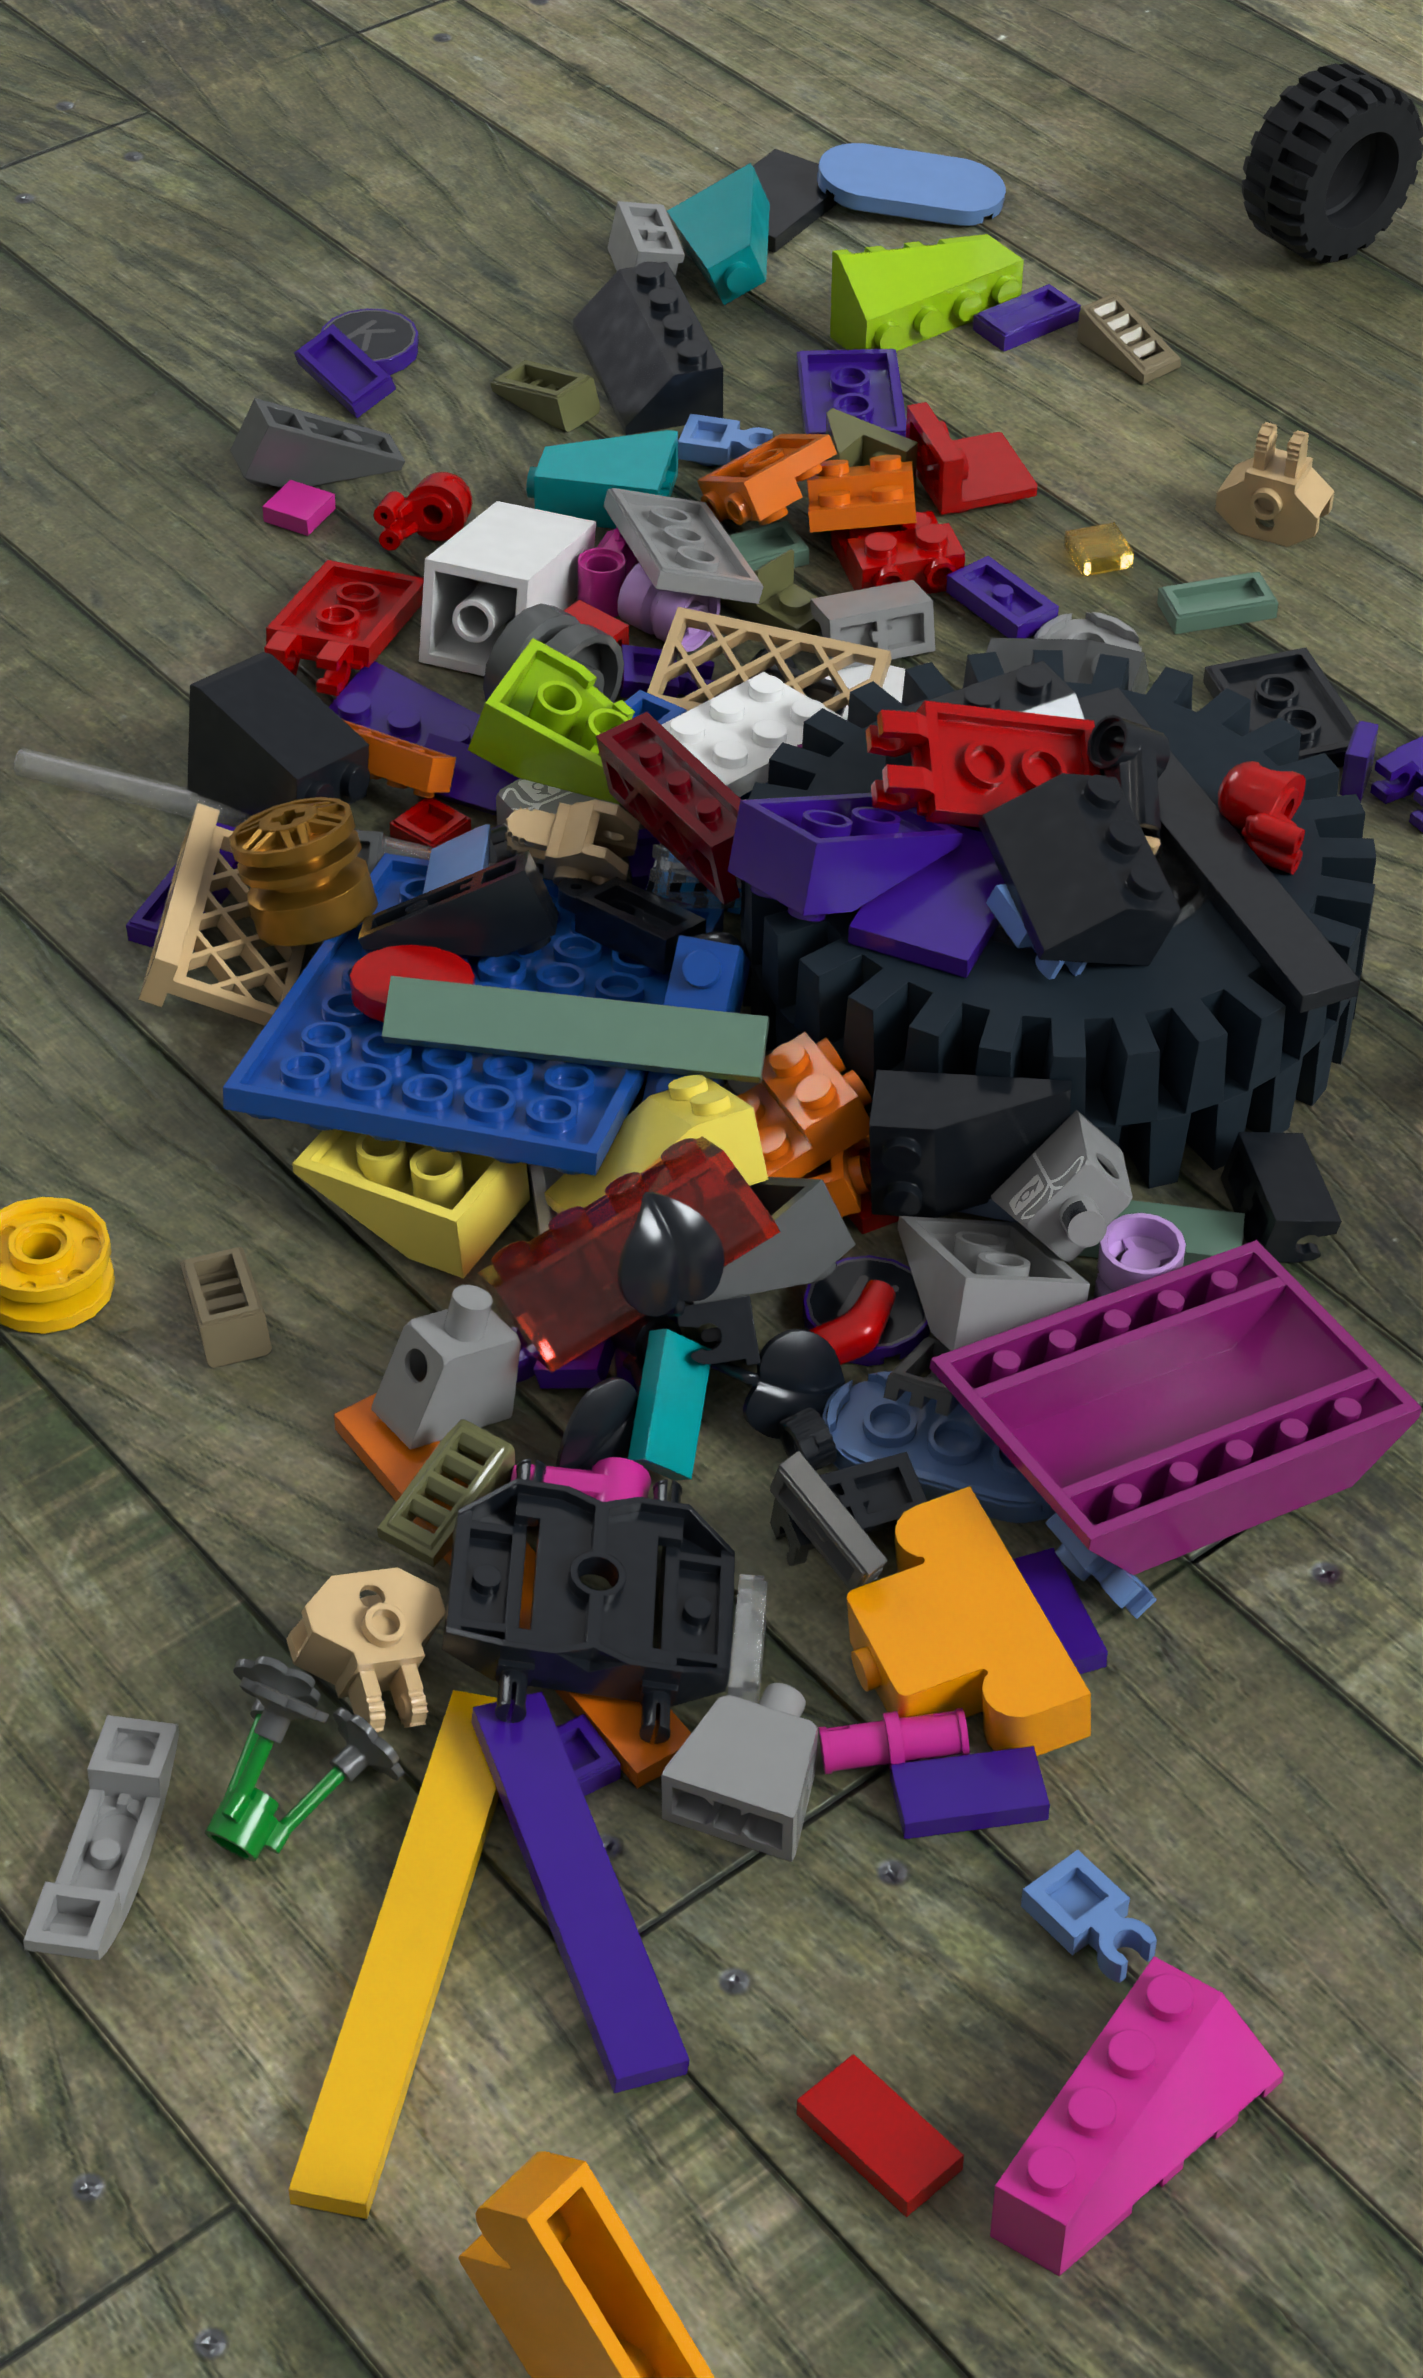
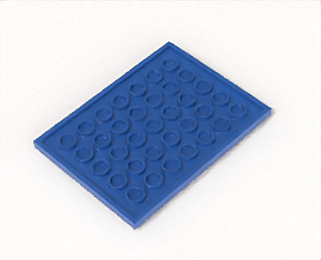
M384 853L370 874L378 906L373 914L422 895L429 860ZM543 879L559 913L556 934L550 936L551 941L546 946L526 955H519L517 950L501 957L458 955L470 964L475 975V985L664 1005L671 971L665 975L575 932V914L559 906L558 886L552 880ZM667 900L705 918L706 933L722 932L724 909ZM361 923L356 928L337 937L324 940L223 1086V1109L247 1113L257 1119L277 1118L308 1124L318 1130L338 1129L370 1135L372 1138L380 1141L399 1140L431 1146L441 1152L461 1151L493 1157L503 1163L513 1164L522 1162L555 1168L559 1172L569 1175L589 1174L596 1176L649 1071L385 1043L382 1038L384 1023L366 1016L354 1006L351 998L350 973L354 964L366 954L376 951L362 948L358 940L363 924Z

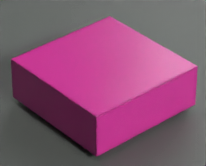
M289 480L262 506L264 522L309 536L336 509L335 494Z

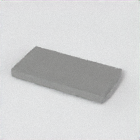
M617 488L607 490L604 508L656 589L759 604L764 586L706 502Z

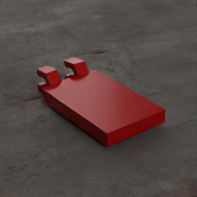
M327 560L266 627V646L264 647V652L273 655L295 676L300 658L316 661L317 668L326 669L323 678H319L316 682V692L338 696L348 685L351 670H361L363 667L369 668L420 608L423 599L424 578Z
M924 700L916 712L881 710L877 715L878 726L869 725L865 731L867 753L898 757L911 752L912 766L887 764L882 770L883 780H874L871 784L873 808L902 812L917 807V815L926 816L927 822L979 827L978 823L983 814L1062 773L1101 775L1100 768L1095 767L1091 763L1087 752L1088 740L1095 727L1094 720Z

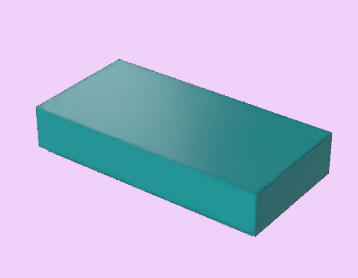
M660 1329L649 1332L628 1459L671 1480L692 1479L710 1370V1364L694 1361L691 1358V1353L700 1349H712L669 1329Z

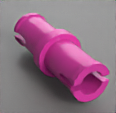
M956 1708L955 1711L899 1718L898 1712L893 1711L882 1713L881 1721L818 1728L825 1774H832L833 1771L889 1764L891 1770L892 1764L959 1754L968 1755L970 1753L968 1730L963 1708Z

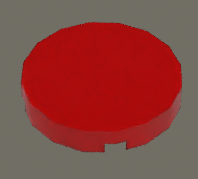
M422 945L390 946L370 952L354 964L350 973L351 998L354 1006L369 1018L384 1023L391 976L475 985V975L468 962L455 953L437 947Z

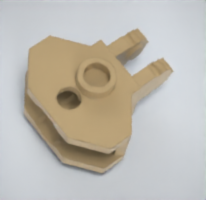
M1265 422L1262 424L1256 439L1254 457L1233 467L1217 492L1215 510L1238 534L1289 547L1312 538L1317 534L1320 517L1328 515L1332 510L1334 490L1312 468L1313 458L1307 457V444L1309 441L1307 432L1299 430L1294 432L1288 442L1287 451L1275 448L1277 425ZM1259 519L1273 520L1274 526L1265 527L1259 522Z
M597 799L576 802L573 805L559 802L556 814L537 809L530 811L528 807L526 809L520 807L518 810L514 809L509 818H506L508 830L507 833L505 832L507 851L509 850L511 855H519L529 850L534 862L544 865L543 878L553 880V883L557 886L561 881L568 878H582L597 885H601L615 877L626 881L629 865L621 858L635 854L640 822L621 806Z
M398 1567L331 1576L305 1605L301 1612L303 1618L286 1639L293 1664L335 1685L338 1698L349 1697L354 1714L364 1718L376 1732L384 1731L386 1709L381 1698V1692L391 1691L396 1710L399 1713L398 1717L401 1719V1724H404V1728L426 1725L428 1703L426 1702V1695L423 1693L424 1688L418 1667L425 1657L424 1647L446 1613L439 1588ZM364 1590H371L378 1594L365 1596L361 1599L359 1596L360 1592Z

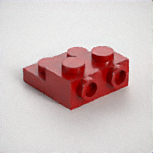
M933 511L916 512L917 523L831 531V545L854 591L908 580H914L926 594L946 591L947 575L965 567V551L950 524H939Z

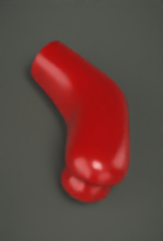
M870 1280L866 1283L856 1303L846 1313L809 1331L818 1334L828 1341L835 1350L840 1365L863 1357L873 1351L878 1345L895 1302L896 1292L886 1282Z

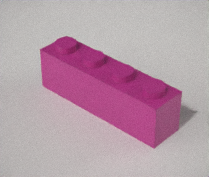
M1155 1956L1152 1958L996 2183L990 2237L1054 2274L1062 2275L1132 2213L1133 2205L1157 2184L1163 2187L1183 2169L1184 2160L1210 2137H1213L1215 2140L1237 2122L1239 2112L1259 2095L1265 2098L1282 2083L1283 2071L1222 1992Z

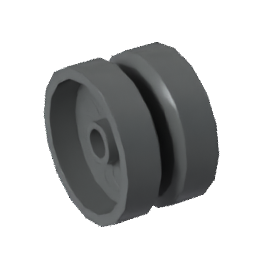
M542 603L524 609L508 623L495 642L486 664L483 683L486 701L532 638L584 665L597 677L594 686L613 703L620 690L624 670L622 648L612 636L591 625L580 624L574 616L555 606Z

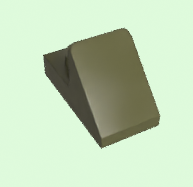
M834 408L826 412V434L830 435L837 452L836 455L827 459V461L848 460L849 467L870 465L869 459L872 457L900 455L901 462L912 461L914 487L916 486L918 442Z
M793 549L786 551L754 570V573L764 586L759 604L720 598L722 605L754 623L812 635L822 631L819 622H816L811 613L810 599L818 597L794 584Z

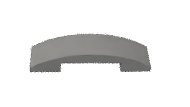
M107 1715L87 1768L90 1787L55 1883L46 1881L44 1883L23 1939L25 1950L100 1960L106 1954L129 1913L145 1872L170 1783L179 1738L178 1724Z

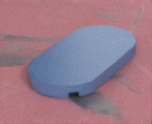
M848 143L830 148L821 156L817 173L819 188L825 194L826 190L835 194L834 201L846 208L958 226L977 225L983 223L986 216L992 215L993 219L999 215L1006 193V187L1001 177L981 163L964 158L864 143Z
M892 1371L868 1374V1381L859 1382L852 1386L853 1380L845 1383L833 1392L825 1405L823 1420L828 1426L836 1445L837 1459L833 1464L838 1469L907 1452L927 1501L970 1486L989 1518L1005 1522L1027 1523L1051 1518L1056 1513L960 1403L948 1416L935 1413L937 1400L932 1398L922 1409L909 1405L911 1392L905 1391L897 1401L883 1398L887 1378Z

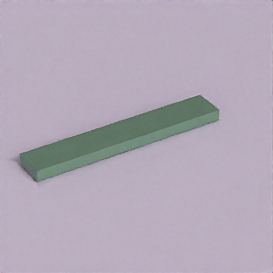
M391 976L382 1038L385 1043L688 1076L703 1075L706 1078L761 1083L769 1018L768 1016Z

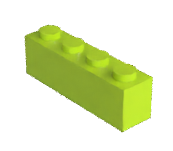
M988 234L939 239L935 245H923L919 241L904 243L903 248L890 250L882 246L865 247L864 252L853 254L847 249L832 251L830 338L846 350L896 349L897 352L973 321L975 314L1021 296L1024 259Z

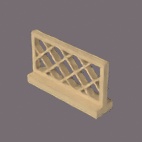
M677 607L647 693L689 711L731 687L743 683L754 675L776 665L787 681L784 684L804 695L805 693L802 689L830 676L840 694L823 702V704L835 712L847 705L849 706L851 691L872 681L882 688L892 658L889 650ZM687 627L709 631L716 641L691 655L687 654L681 644ZM747 640L762 642L768 653L741 667L731 649ZM800 651L815 653L821 665L796 678L784 662L785 659ZM723 653L734 671L706 685L696 667ZM678 654L681 660L675 662ZM854 662L874 666L869 679L850 689L847 688L837 672ZM686 672L690 673L699 688L681 699L663 695L667 682Z
M197 803L180 848L139 1000L162 1007L167 993L265 1026L299 978L306 945H270L261 940L258 934L246 937L234 921L249 916L253 919L247 900L249 888L241 882L238 868L232 869L220 854V849L232 853L229 837L233 831L216 826L220 810ZM228 888L239 903L223 908L211 892ZM217 926L229 943L212 947L200 931ZM274 946L286 962L270 967L257 950ZM241 956L253 972L236 977L224 960ZM207 966L219 982L210 985L186 977L187 972ZM264 985L278 1002L277 1007L255 1000L247 990Z

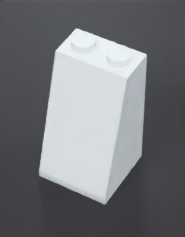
M496 501L425 558L419 662L484 676L486 664L495 642L508 623L524 609L540 603L552 605L561 610H565L572 605L578 595V558L584 551L594 548L596 521Z

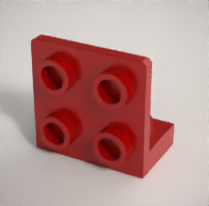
M927 402L907 405L906 438L918 442L916 476L941 515L963 513L969 509L999 503L1010 504L1017 500L1037 495V483L1003 433L993 432L952 440L946 423L943 420H938Z

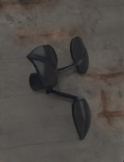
M648 1191L644 1193L637 1220L623 1246L619 1259L618 1286L623 1299L628 1304L615 1315L611 1324L610 1334L614 1345L628 1355L623 1360V1367L631 1372L637 1390L620 1377H610L589 1389L581 1398L569 1419L560 1443L556 1467L592 1470V1466L599 1460L608 1457L628 1459L649 1332L652 1330L669 1329L682 1335L678 1324L668 1317L682 1316L685 1312V1301L696 1302L708 1298L714 1293L720 1283L725 1260L719 1236L709 1222L698 1212L674 1198L656 1192ZM804 1329L786 1330L769 1340L759 1354L761 1363L757 1364V1373L747 1371L730 1362L710 1364L711 1368L743 1383L753 1385L743 1405L744 1418L756 1431L775 1439H780L778 1431L780 1421L809 1407L815 1409L823 1418L824 1408L828 1399L836 1389L846 1383L838 1357L832 1346L818 1334Z

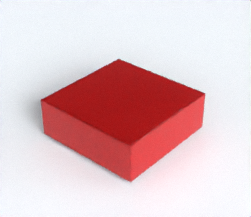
M426 797L389 823L390 838L428 860H430L432 848L471 831V818L435 798Z

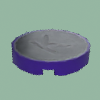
M366 308L348 311L332 318L321 330L322 332L334 324L388 375L404 370L417 358L419 335L414 322L402 314L386 309Z
M871 1255L844 1258L836 1262V1269L828 1277L807 1286L803 1299V1319L805 1328L807 1325L809 1330L846 1313L856 1303L866 1283L870 1280L886 1282L895 1290L896 1299L878 1345L865 1356L847 1363L864 1366L884 1364V1357H893L899 1353L900 1359H903L924 1338L929 1337L930 1328L911 1269L894 1259Z

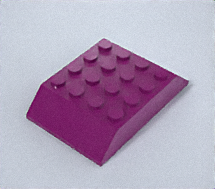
M1257 1240L931 1358L930 1362L932 1372L1086 1548L1132 1575L1352 1487L1417 1421L1422 1411V1407Z

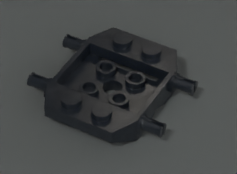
M531 1459L521 1460L516 1466L517 1479L458 1510L453 1534L442 1650L491 1680L498 1682L495 1715L503 1722H506L511 1699L513 1700L511 1723L520 1722L526 1717L527 1686L640 1702L642 1714L639 1736L645 1742L650 1743L655 1727L654 1744L666 1742L671 1735L670 1710L672 1706L726 1691L731 1676L735 1551L691 1505L681 1503L682 1486L672 1480L668 1497V1479H664L654 1484L653 1499L633 1497L602 1502L570 1486L545 1483L546 1466L537 1459L530 1480ZM527 1526L538 1527L530 1630L519 1628ZM659 1545L662 1546L659 1592L657 1648H653L657 1554ZM598 1575L605 1578L613 1588L603 1591L594 1590L584 1585L579 1577Z

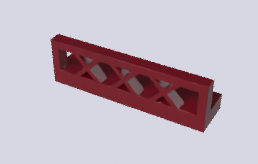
M648 712L597 735L596 740L609 793L724 905L739 898L740 894L736 877L728 872L741 799Z

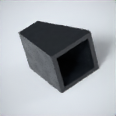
M262 652L190 684L187 790L252 816L273 806L298 799L315 797L338 798L350 805L367 796V787L370 781L368 769L369 744L273 655Z

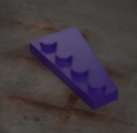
M376 661L369 668L363 667L329 706L343 720L423 747L429 733L470 745L480 718L479 714Z

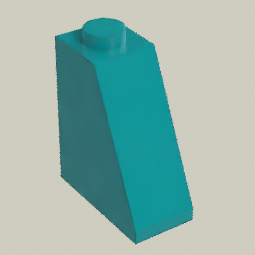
M751 163L667 210L682 246L723 305L766 282L770 204Z
M664 430L545 446L538 466H531L529 469L526 485L527 497L534 498L535 509L596 521V527L616 529V525L604 508L608 489L617 488L671 497L678 477V431Z

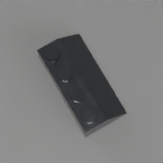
M643 262L636 267L619 269L573 319V329L625 434L629 435L686 425L690 414L723 418V365L668 263Z

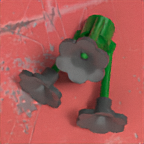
M260 1656L255 1661L239 1659L235 1664L233 1673L241 1680L240 1688L247 1694L256 1697L250 1712L254 1722L225 1796L204 1833L213 1842L227 1851L248 1861L255 1862L263 1847L279 1854L290 1834L344 1780L351 1783L367 1766L372 1767L379 1773H385L396 1781L405 1772L398 1763L400 1758L395 1750L378 1736L374 1728L364 1718L357 1714L352 1715L343 1707H339L333 1713V1717L339 1726L338 1731L346 1740L347 1745L330 1761L332 1769L278 1821L274 1814L280 1806L279 1803L268 1794L255 1788L275 1742L282 1743L292 1720L312 1719L326 1723L330 1714L314 1708L318 1706L321 1694L317 1689L313 1688L315 1680L308 1673L299 1669L288 1668L283 1662L271 1657Z

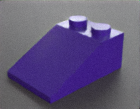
M871 793L740 800L728 872L750 884V890L754 894L775 899L787 906L788 913L791 916L806 921H822L825 919L826 914L855 911L961 846L963 833L947 824L927 822L926 816L917 815V808L915 807L902 812L873 808Z

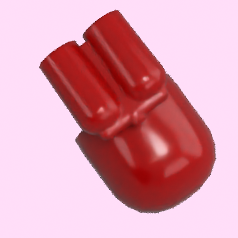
M435 472L421 480L408 497H404L403 494L397 491L389 492L373 513L375 521L385 528L379 536L380 545L388 551L396 550L408 536L415 532L433 541L450 539L466 525L473 504L470 488L462 478L455 474Z
M1255 761L1237 764L1229 770L1219 787L1218 810L1234 828L1242 831L1241 834L1244 836L1245 842L1264 865L1293 875L1302 859L1303 852L1299 848L1304 840L1305 829L1298 827L1291 819L1298 810L1304 796L1305 776L1294 771L1270 770Z

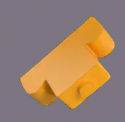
M969 1486L905 1511L898 1519L895 1528L897 1573L852 1589L847 1594L849 1637L854 1649L851 1652V1658L855 1673L863 1689L866 1692L875 1689L886 1711H897L899 1718L955 1711L956 1708H963L965 1718L983 1712L985 1738L994 1751L1034 1746L1036 1756L1090 1737L1091 1693L972 1488Z
M546 2151L536 2152L477 2209L475 2213L476 2221L482 2234L459 2256V2261L532 2378H715L586 2161Z

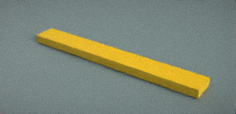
M457 1690L452 1692L288 2189L290 2204L368 2219L499 1798L498 1790L471 1723L473 1707L497 1702V1697Z

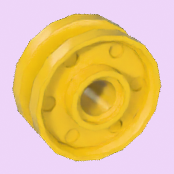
M38 1197L17 1201L0 1209V1324L18 1332L41 1334L72 1329L95 1317L110 1301L115 1284L114 1269L110 1258L112 1252L105 1221L92 1208L71 1199Z

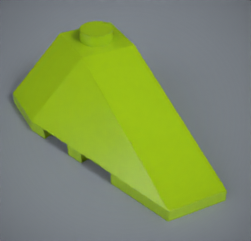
M532 638L485 702L468 751L518 778L621 805L609 793L596 736L632 719L635 711L623 700L613 703L594 686L597 677L584 665Z

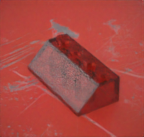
M703 1136L698 1139L688 1138L671 1145L662 1153V1161L642 1173L632 1172L617 1178L606 1187V1195L585 1208L577 1206L561 1212L549 1222V1229L529 1242L517 1241L505 1246L492 1257L491 1265L478 1272L504 1321L518 1335L521 1345L551 1373L645 1316L625 1302L618 1286L619 1259L623 1246L637 1220L645 1192H656L674 1198L688 1205L705 1218L721 1240L724 1250V1267L780 1233L772 1216L724 1150Z

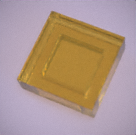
M1115 522L1065 531L1064 547L1082 576L1133 567L1134 551Z

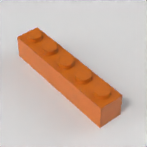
M343 720L369 744L368 769L370 779H387L386 784L388 786L401 789L410 787L414 789L413 794L426 798H434L435 793L450 792L456 757Z

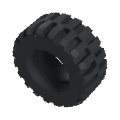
M1335 63L1318 67L1317 71L1307 72L1298 78L1299 83L1296 86H1288L1279 95L1281 100L1275 107L1270 106L1263 117L1265 122L1260 131H1255L1250 142L1253 148L1250 156L1245 157L1243 166L1246 179L1241 181L1242 195L1245 200L1243 203L1254 227L1262 234L1311 262L1317 261L1320 264L1338 262V260L1348 259L1356 255L1358 248H1367L1376 241L1375 235L1379 231H1385L1393 222L1391 217L1398 208L1402 209L1408 198L1406 192L1410 184L1415 183L1418 174L1416 169L1417 161L1422 159L1423 145L1419 140L1423 137V126L1413 101L1400 90L1360 68L1346 63L1339 65Z

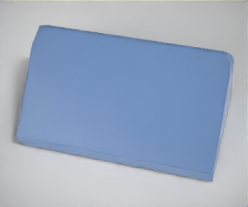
M490 824L479 826L431 849L423 894L489 867Z

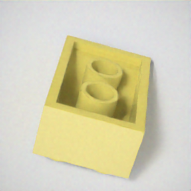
M689 1075L675 1079L668 1084L669 1090L648 1096L625 1118L596 1176L589 1174L562 1175L544 1192L546 1202L549 1207L589 1238L635 1223L640 1211L643 1195L648 1191L666 1195L689 1206L769 1180L754 1108L703 1075Z
M338 1129L322 1130L292 1163L294 1174L408 1259L463 1279L530 1200L526 1163H503L493 1157L461 1151L441 1152L431 1146L399 1140L380 1141L372 1138L370 1135Z

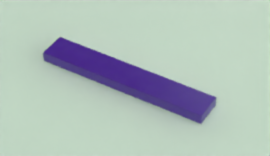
M543 1692L527 1695L526 1717L516 1723H511L512 1699L506 1722L501 1721L495 1715L497 1702L473 1707L471 1723L613 2093L686 2075L690 2059Z

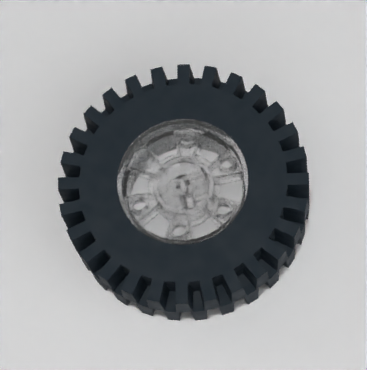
M1033 650L1031 664L1044 661L1064 681L1063 650ZM996 652L967 655L963 688L1005 674ZM1100 654L1091 684L1065 682L1076 693L1077 698L1119 688L1149 726L1156 731L1164 733L1169 740L1170 751L1217 808L1218 791L1222 780L1229 770L1237 764L1255 761L1270 770L1294 771L1305 776L1304 796L1298 810L1291 819L1298 827L1305 829L1304 840L1299 848L1303 852L1299 867L1292 875L1270 866H1265L1359 978L1360 985L1376 885L1373 884L1376 851L1374 838H1362L1365 811L1357 795L1337 796L1340 770L1328 756L1323 753L1299 760L1301 732L1281 717L1249 733L1251 699L1228 688L1198 712L1193 711V675L1169 667L1164 668L1147 694L1128 690L1129 658ZM930 662L905 669L902 703L874 681L851 691L848 719L845 720L822 708L804 721L802 748L782 742L769 758L768 784L755 782L748 800L871 793V784L874 780H883L882 770L885 767L886 757L884 755L867 753L865 731L869 725L878 726V713L881 710L898 711L924 700H930L953 692L954 689L934 664ZM1235 828V830H1236V831L1240 834V836L1244 839V836H1242V834H1241L1242 831H1240V830H1238V829ZM1160 838L1161 845L1155 854V858L1182 913L1151 964L1143 966L1087 963L1082 973L1074 976L1064 963L1055 979L1050 980L1037 968L1035 962L1037 953L1032 947L1017 948L1000 923L967 978L848 943L849 925L860 908L853 912L826 914L825 919L822 921L801 920L791 916L788 913V907L779 901L754 894L750 890L751 885L741 880V944L746 948L752 968L750 983L744 992L743 1006H751V1015L768 1016L769 1018L765 1051L776 1049L778 1046L791 1041L804 1032L809 1035L815 1044L826 1037L845 1065L846 1070L840 1074L844 1075L850 1070H854L868 1090L872 1101L877 1070L1072 1081L1071 1115L1077 1110L1113 1141L1123 1153L1128 1152L1148 1189L1178 1182L1185 1142L1214 1171L1226 1165L1239 1132H1245V1127L1253 1132L1283 1133L1290 1127L1295 1099L1313 1106L1327 1088L1331 1062L1341 1065L1349 1044L1358 991L1356 997L1300 1013ZM872 1103L864 1107L867 1114L870 1113V1116Z

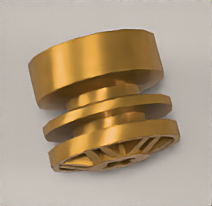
M327 797L290 801L251 816L238 825L230 835L231 850L235 861L239 862L237 865L241 882L251 887L247 893V900L258 937L270 945L279 946L313 944L337 937L356 928L363 923L364 918L374 913L378 902L367 863L364 859L357 856L362 847L358 832L354 830L356 826L348 803L338 798Z

